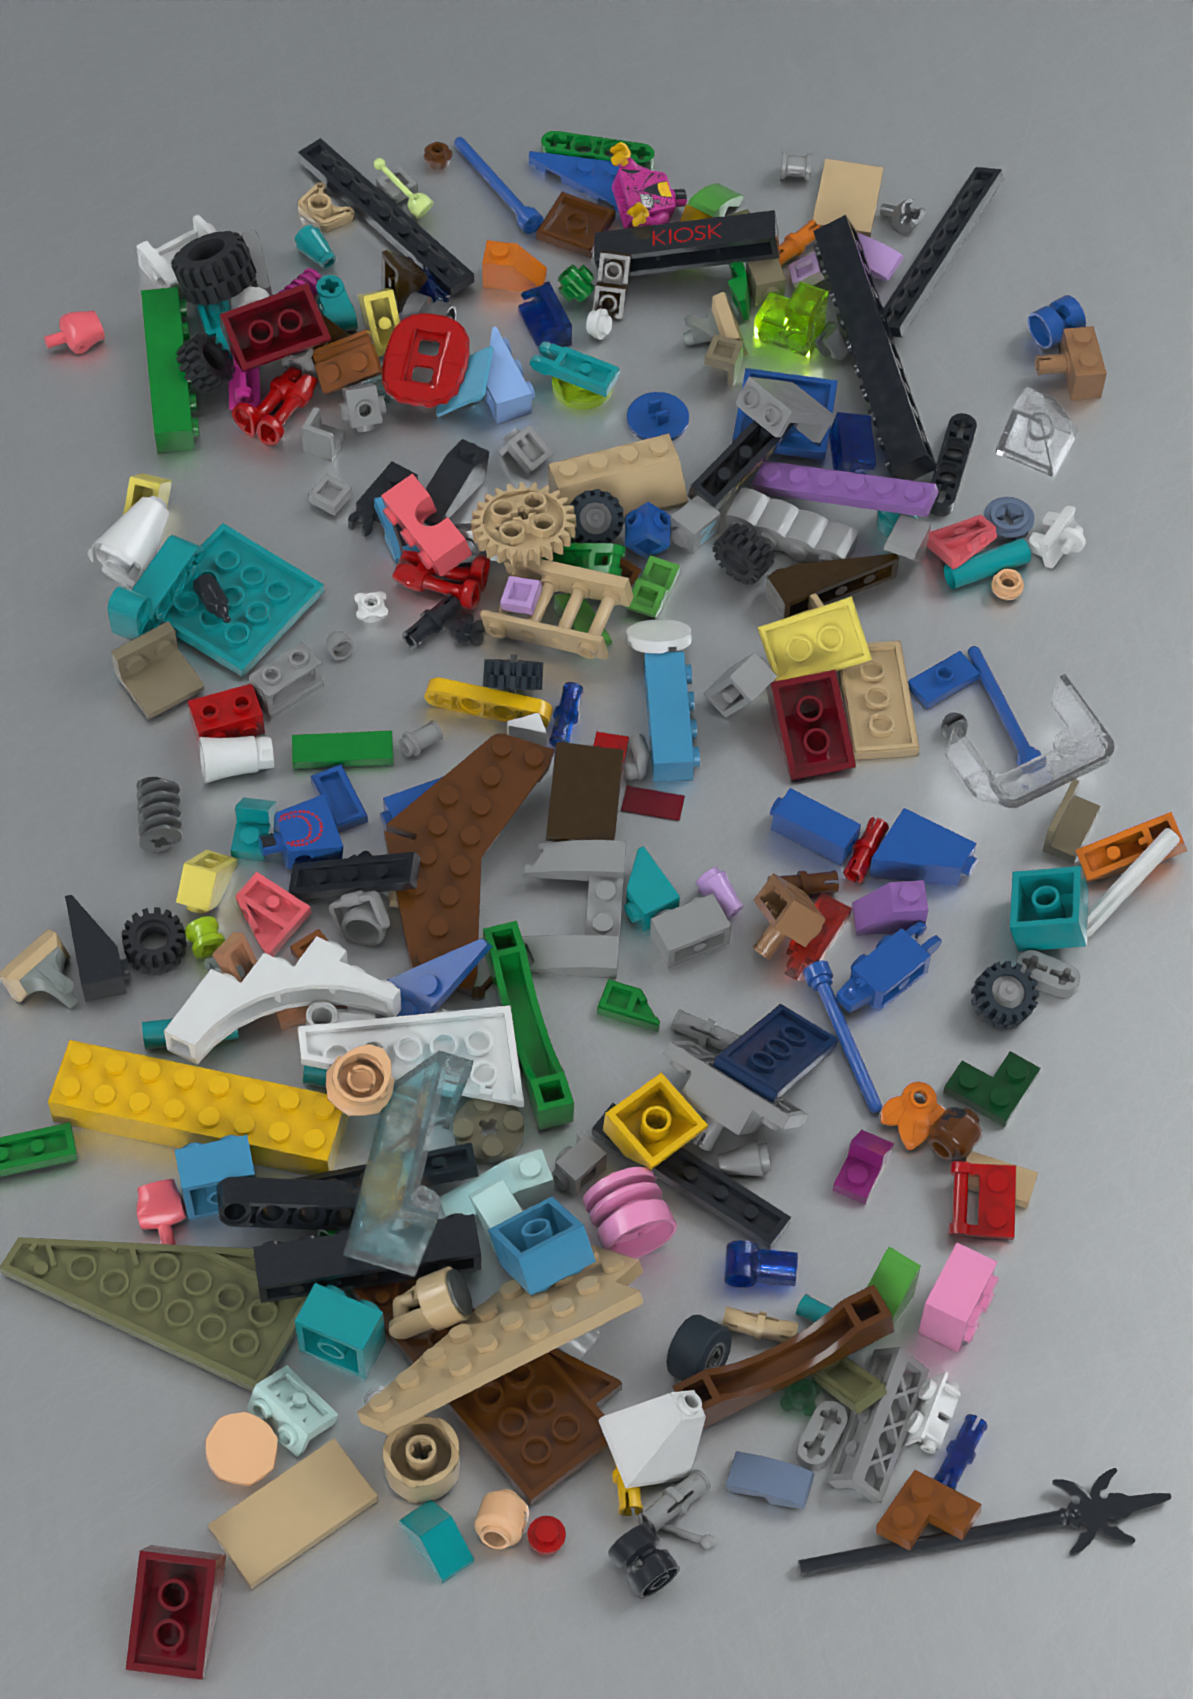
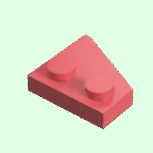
M978 515L931 531L927 547L949 567L956 569L997 538L996 526L984 516Z

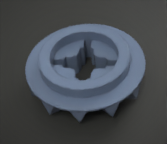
M997 498L991 501L984 511V517L996 526V533L999 535L1000 540L1005 537L1011 538L1013 541L1020 536L1026 538L1028 532L1033 529L1035 521L1033 510L1027 503L1018 498ZM1005 512L1007 516H1009L1010 520H1014L1013 525H1010L1006 520H1003Z

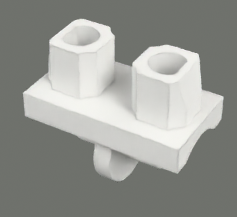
M1066 505L1061 513L1049 511L1043 519V529L1047 533L1033 532L1028 539L1031 553L1042 556L1044 567L1053 569L1063 554H1068L1070 551L1080 552L1086 545V539L1083 535L1084 529L1074 519L1076 509L1073 506Z

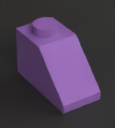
M924 880L890 882L852 902L856 935L896 933L901 928L906 931L920 921L926 925L928 903Z

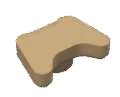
M322 182L317 183L297 202L298 212L323 233L335 230L353 222L355 219L353 208L337 207L331 203V198L327 195L326 185Z

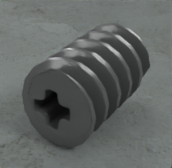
M146 777L139 780L136 785L138 790L139 845L147 852L160 853L167 851L171 848L172 844L179 842L182 838L180 830L182 822L179 818L181 815L179 807L180 797L178 795L180 787L171 780L159 777Z

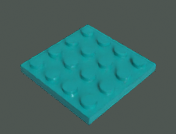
M222 523L200 545L204 549L201 564L160 625L169 621L175 629L178 638L243 678L325 591L323 583ZM211 574L218 581L229 599L230 610L228 616L231 618L229 623H224L223 619L217 618L206 610L193 589V581L197 577Z

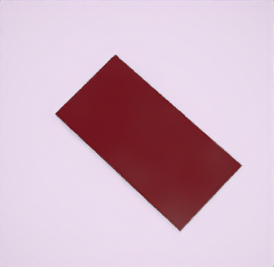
M626 785L621 811L680 821L685 796Z

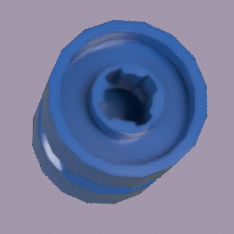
M1065 295L1053 301L1049 306H1044L1032 312L1028 316L1027 323L1030 334L1039 347L1050 349L1061 343L1063 329L1086 327V317L1079 302L1072 296Z

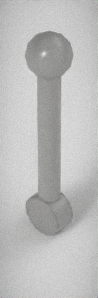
M668 1524L659 1529L701 1543L705 1549L713 1548L716 1543L714 1536L711 1534L702 1536Z

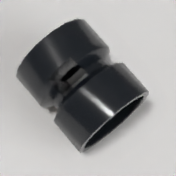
M646 1523L640 1524L626 1532L608 1551V1556L619 1571L629 1573L627 1582L641 1599L647 1598L664 1588L680 1571V1566L669 1551L659 1549L661 1541Z

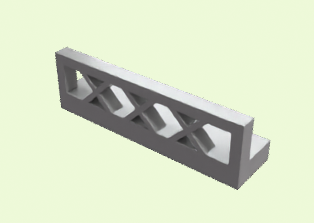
M901 1347L874 1349L867 1372L884 1383L887 1394L859 1414L853 1410L851 1411L826 1478V1482L835 1489L855 1488L873 1503H882L907 1434V1421L912 1413L915 1412L919 1401V1390L929 1373L928 1368ZM905 1367L914 1373L909 1388H906L903 1378ZM894 1399H898L901 1411L896 1421H894L891 1411ZM882 1432H886L888 1448L884 1454L881 1453L879 1438ZM871 1465L874 1466L876 1481L873 1487L864 1481Z

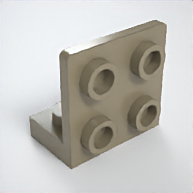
M169 621L111 651L115 675L149 719L205 689L203 681L178 650L175 629Z

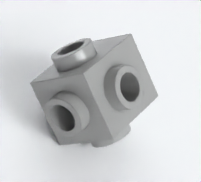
M374 383L342 388L344 402L339 403L343 422L348 421V425L351 428L357 427V432L375 430V424L383 423L381 415L386 414L383 395L378 396L377 387ZM366 404L365 412L359 413L360 406Z

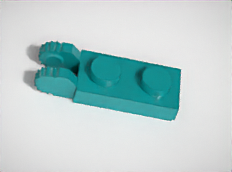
M550 342L541 343L538 349L540 356L534 355L529 363L532 369L540 372V374L545 376L550 374V376L607 397L620 376V368L566 346L561 347L553 343L550 344Z

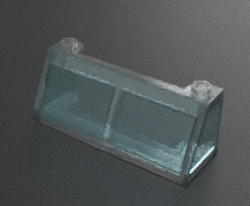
M439 1050L394 1082L392 1096L388 1104L378 1115L343 1253L344 1256L415 1277L437 1223L441 1207V1200L437 1193L428 1187L420 1185L433 1129L435 1126L443 1124L442 1128L449 1130L466 1082L471 1075L473 1060Z

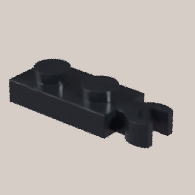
M391 461L356 502V511L348 518V528L352 530L356 524L362 523L364 524L362 526V536L367 537L373 530L374 521L382 524L374 508V499L381 497L382 494L412 473L418 480V474Z

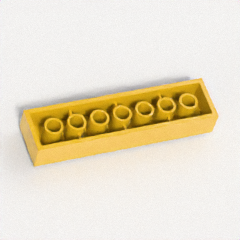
M69 1040L48 1099L53 1122L62 1124L70 1122L72 1126L175 1148H183L185 1145L194 1142L205 1144L219 1141L222 1137L228 1135H247L253 1164L307 1176L333 1171L349 1116L328 1101L326 1093Z

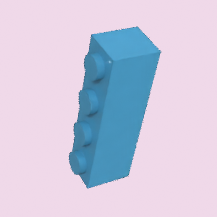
M684 651L661 654L644 653V684L653 782L693 780L694 767H700L699 747H693L692 739H697L696 719H690V711L695 710L694 692H688L687 684H692L691 664H685Z

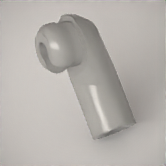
M634 734L629 739L634 762H626L624 764V775L627 780L637 778L639 781L646 775L650 751L645 737L642 734Z

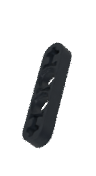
M959 413L952 416L949 420L936 463L938 469L934 470L931 483L936 484L939 491L930 510V513L935 516L949 515L954 509L976 434L977 423L971 415ZM960 427L965 428L962 438L957 437ZM956 448L961 450L963 455L953 457L947 453V450ZM950 472L956 476V479L946 481L940 477V474ZM940 491L946 492L943 503L937 502Z

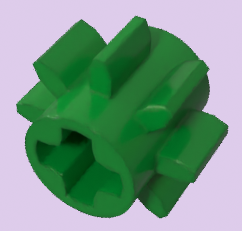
M574 264L570 265L557 279L561 284L558 287L559 293L568 302L573 298L578 302H582L595 288L591 283L594 280V274L584 264L579 269Z

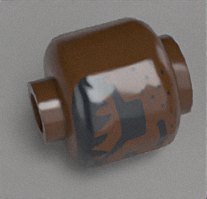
M947 1108L929 1129V1137L931 1139L929 1142L933 1151L945 1160H963L982 1139L979 1117L968 1108Z

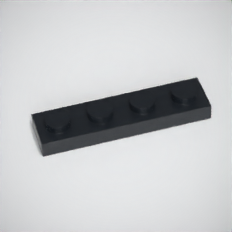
M416 852L293 863L288 892L302 900L342 896L360 890L363 892H388L416 889L421 857Z

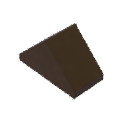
M385 250L382 251L381 289H393L399 314L403 311L410 294L413 292L418 293L429 278L413 259Z

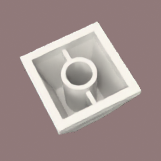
M694 1390L668 1393L602 1416L598 1421L625 1488L682 1481L689 1476L706 1416L702 1409L701 1399Z

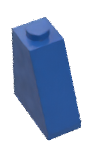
M903 808L873 855L869 875L879 879L900 881L924 880V883L958 886L963 876L969 877L977 864L978 858L974 857L977 843Z

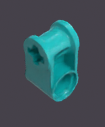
M334 275L321 277L316 284L319 296L317 300L319 311L346 332L358 329L356 313L353 304L349 300L343 281Z

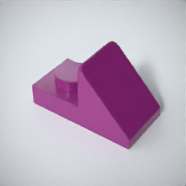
M861 1129L850 1143L848 1156L833 1184L832 1191L866 1205L893 1150L894 1143Z

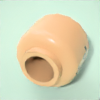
M512 1490L492 1491L483 1497L474 1522L475 1531L480 1536L482 1542L491 1548L505 1549L513 1546L520 1541L529 1517L528 1506Z

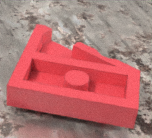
M258 872L235 895L236 903L262 952L273 957L312 914L309 905Z

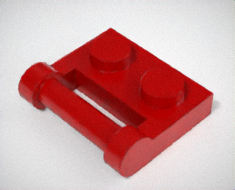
M963 1161L951 1162L950 1174L954 1175L952 1223H949L948 1235L964 1238L1014 1240L1016 1165L976 1164ZM968 1177H979L978 1225L967 1223Z

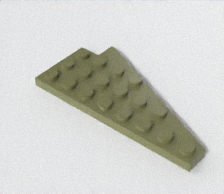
M18 1237L0 1265L1 1274L253 1392L257 1383L274 1373L296 1334L295 1319L308 1297L261 1303L253 1248Z

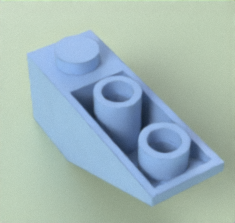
M493 327L490 346L494 350L485 391V402L496 423L500 424L531 414L532 400L535 399V393L531 382H525L523 378V369L520 361L513 359L507 337L502 338L497 327Z

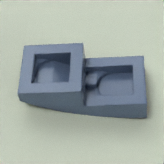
M736 1451L725 1486L732 1493L765 1497L768 1503L772 1505L805 1509L815 1474L813 1471L784 1461Z

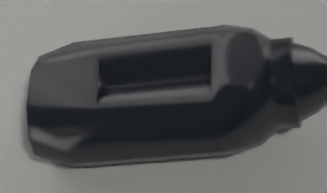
M211 574L197 577L193 581V589L206 610L217 618L223 619L224 623H229L231 621V618L228 616L230 610L229 599L218 581Z

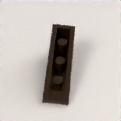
M894 553L794 564L785 569L779 568L770 575H767L765 596L782 620L808 610L809 596L816 593L825 606L896 578L899 557Z

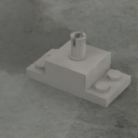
M669 1041L663 1052V1055L671 1059L670 1065L673 1068L687 1075L690 1071L692 1072L680 1094L691 1106L706 1115L703 1120L707 1123L708 1127L691 1140L695 1145L701 1144L699 1148L711 1152L723 1127L728 1128L737 1135L757 1133L762 1124L776 1131H779L780 1128L788 1130V1128L801 1127L808 1116V1113L782 1097L772 1103L713 1066L716 1056L692 1041Z

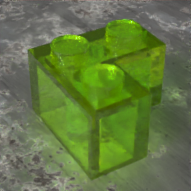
M800 281L790 299L770 292L755 316L754 337L763 342L774 344L793 353L810 358L816 348L814 340L825 328L829 291Z

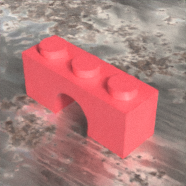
M413 473L381 495L386 505V508L382 510L384 515L393 526L397 523L403 529L400 531L401 536L410 548L416 545L420 550L417 555L428 570L433 567L441 577L472 555L466 539L448 517L434 526L423 525L424 521L437 510L430 494Z

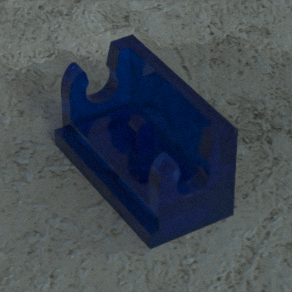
M545 282L542 286L524 291L521 294L523 300H528L532 297L534 299L518 305V312L537 349H539L543 342H550V344L553 343L561 347L571 346L572 324L550 282Z
M837 412L829 433L833 470L859 474L866 473L855 471L859 469L865 471L874 470L877 464L871 415Z

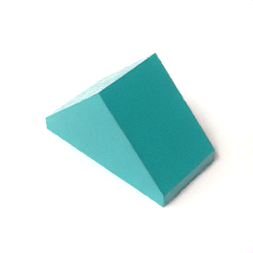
M431 1500L424 1503L399 1520V1524L442 1583L474 1562V1558L454 1519L434 1501Z

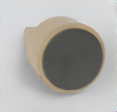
M445 1267L419 1278L415 1286L404 1294L397 1296L392 1303L394 1319L389 1322V1334L396 1339H407L433 1328L440 1331L468 1320L473 1309L472 1299L461 1274L452 1267ZM420 1306V1308L410 1311V1309Z

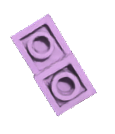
M858 233L872 276L889 281L904 259L903 255L877 240Z

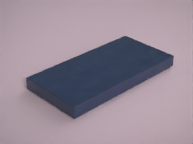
M779 1004L718 1054L713 1066L774 1103L835 1049L839 1039L786 1006Z

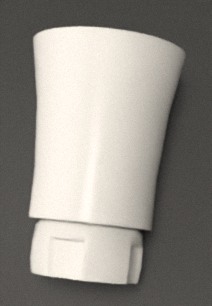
M199 737L200 763L205 784L222 778L257 773L259 770L274 768L273 746L270 737Z

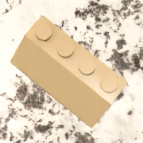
M669 434L548 464L550 494L559 490L560 499L568 497L569 505L576 496L584 491L594 489L607 491L614 498L616 497L619 500L620 506L623 507L624 517L648 501L663 511L682 507L688 503L680 459Z

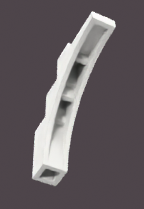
M316 936L295 966H292L284 958H275L267 953H263L241 983L228 973L221 974L210 969L164 1030L167 1050L198 1065L215 1045L236 1029L262 1016L288 1008L309 1006L317 1001H326L332 1005L366 1009L386 1017H396L401 1010L400 989L390 981L379 980L367 974L358 966L348 965L347 950L334 941H326Z

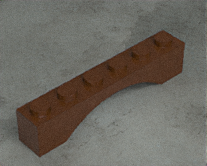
M873 1284L841 1300L815 1323L781 1344L739 1362L705 1369L673 1385L672 1388L674 1392L694 1390L700 1397L702 1409L706 1416L704 1429L895 1332L892 1315Z

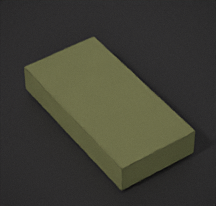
M847 1356L812 1374L815 1383L857 1414L887 1394L884 1383Z

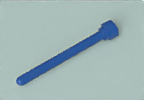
M457 137L454 141L455 147L515 212L517 225L526 234L536 232L544 220L543 216L535 208L524 206L468 142L462 137Z
M971 646L968 649V656L975 668L980 672L979 677L1018 751L1016 764L1021 774L1030 777L1040 773L1046 767V761L1040 750L1029 745L980 648Z
M827 961L814 962L803 970V976L807 985L812 987L814 991H818L869 1110L872 1113H878L882 1109V1103L831 988L833 972Z

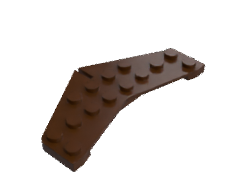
M495 734L386 824V830L391 831H384L387 854L416 852L421 857L416 889L395 891L411 969L479 940L482 858L536 784L540 783L549 771L555 749L507 734ZM478 964L455 989L456 991L472 995L477 981Z

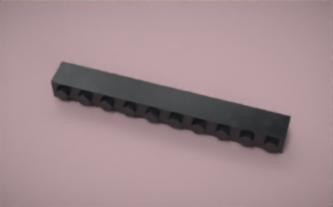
M844 215L813 231L817 241L813 247L819 260L824 263V266L821 267V272L826 282L831 284L832 289L828 291L831 301L840 311V313L836 314L838 323L843 331L846 330L848 335L844 338V342L850 354H854L855 360L852 361V366L858 378H862L863 384L860 385L861 393L867 403L870 402L871 405L868 415L875 427L878 426L880 432L876 434L877 442L882 451L887 453L888 458L884 459L885 466L891 476L896 475L899 479L913 481L938 468L858 232L848 217Z

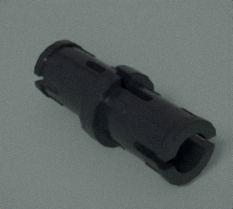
M447 594L433 608L420 614L421 618L402 633L404 642L408 646L411 645L412 649H417L433 633H439L443 629L442 625L462 609L459 600L455 596L452 598V594Z

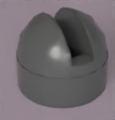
M954 712L945 716L941 724V734L946 740L958 742L967 735L968 723L963 714Z

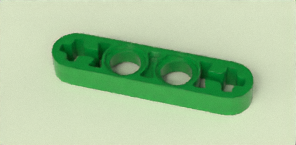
M549 131L541 138V153L611 161V157L606 156L605 153L610 151V148L617 143L623 142L630 150V157L638 165L652 170L655 159L654 149L644 143L561 131ZM578 147H588L591 149L587 153L576 151Z

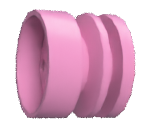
M638 1166L614 1172L595 1183L583 1196V1205L590 1214L591 1223L598 1228L597 1236L604 1249L632 1258H638L661 1247L672 1238L677 1230V1223L668 1204L661 1200L662 1190L656 1184V1177L647 1167Z

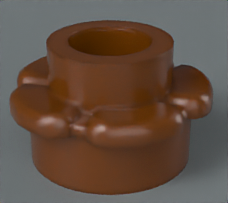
M434 142L427 145L423 155L427 165L436 170L446 168L453 156L452 150L442 142Z

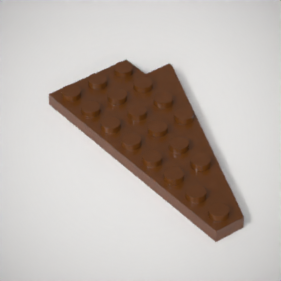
M417 1280L349 1290L359 1302L360 1300H367L380 1308V1311L383 1312L385 1334L411 1365L423 1356L426 1350L432 1348L445 1337L453 1327L458 1325L455 1324L440 1331L433 1328L407 1339H396L389 1334L388 1326L389 1322L394 1319L393 1300L415 1286ZM420 1306L410 1309V1311L418 1309ZM555 1348L445 1405L531 1506L608 1447L598 1421L605 1415L598 1407L622 1390L623 1383L619 1379Z

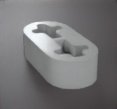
M1034 950L1024 951L1017 958L1016 964L1023 965L1020 970L1022 973L1026 972V968L1030 963L1036 965V969L1031 972L1032 974L1028 978L1030 981L1036 979L1038 985L1035 989L1062 999L1070 998L1077 992L1080 983V973L1071 964ZM1062 976L1069 978L1065 985L1059 984Z
M825 1401L814 1411L799 1439L796 1450L797 1461L803 1468L810 1471H819L828 1464L847 1425V1411L841 1404L834 1401ZM830 1414L836 1415V1423H832L827 1432L823 1431L824 1419L828 1418ZM816 1440L822 1442L819 1451L820 1455L816 1454L813 1459L809 1458L806 1448L811 1449Z

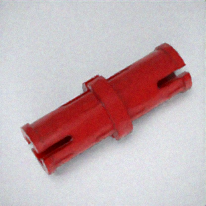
M871 817L863 835L855 841L852 847L854 850L853 855L843 871V875L849 881L855 883L857 879L858 883L863 882L871 865L872 857L889 829L886 821L878 817L877 819Z

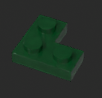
M1011 1051L993 1077L962 1060L944 1086L943 1093L1006 1127L1039 1076L1041 1068Z

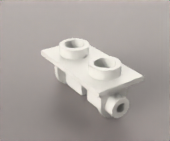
M948 1372L928 1378L922 1384L918 1393L920 1402L917 1410L912 1413L907 1421L906 1431L908 1433L903 1445L908 1446L915 1442H920V1448L929 1454H934L936 1449L941 1448L949 1424L939 1419L938 1415L940 1414L946 1419L952 1418L961 1395L958 1391L959 1385L957 1383L946 1381Z

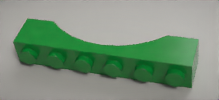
M513 921L483 928V939L493 946L485 957L500 1006L511 1007L519 1068L538 1129L542 1130L573 1122L574 1100L565 1072L555 1054L543 1020L526 948L518 923Z

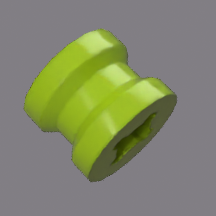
M214 917L198 918L189 923L184 930L187 940L193 943L192 952L197 959H206L209 956H213V953L225 941L224 936L218 933L219 924Z

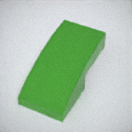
M716 183L698 191L690 198L688 205L712 217L725 216L729 206L739 207L744 196Z
M650 555L640 579L637 578L633 586L632 592L634 597L629 607L625 606V608L656 619L681 571L680 565Z

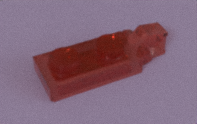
M821 893L814 905L826 920L822 925L820 933L811 939L806 947L794 940L790 941L786 954L791 957L786 963L787 970L785 975L798 980L807 965L823 960L852 912L851 907Z

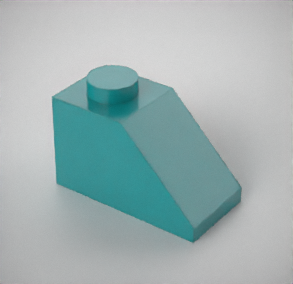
M642 846L638 848L626 890L624 910L632 923L637 922L643 932L650 929L651 918L655 917L657 913L665 909L673 910L679 907L680 896L646 848Z

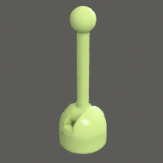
M375 159L374 167L377 170H382L409 198L407 205L411 214L417 220L422 218L432 208L434 202L424 193L413 194L385 166L384 159Z

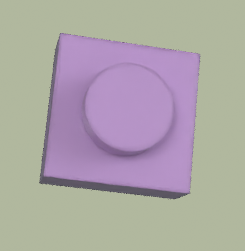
M815 252L788 265L792 283L797 292L824 280L821 272V261Z
M509 576L500 600L502 610L533 615L542 591L541 582L539 580Z

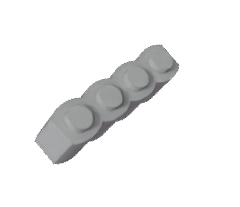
M741 488L725 517V530L735 523H740L741 526L743 524L748 525L749 531L753 528L757 531L756 535L758 537L762 535L765 538L763 542L770 544V550L783 551L796 561L820 562L851 558L858 542L859 531L845 523L829 521L820 514L808 510H799L788 502L770 499L766 495L749 488Z

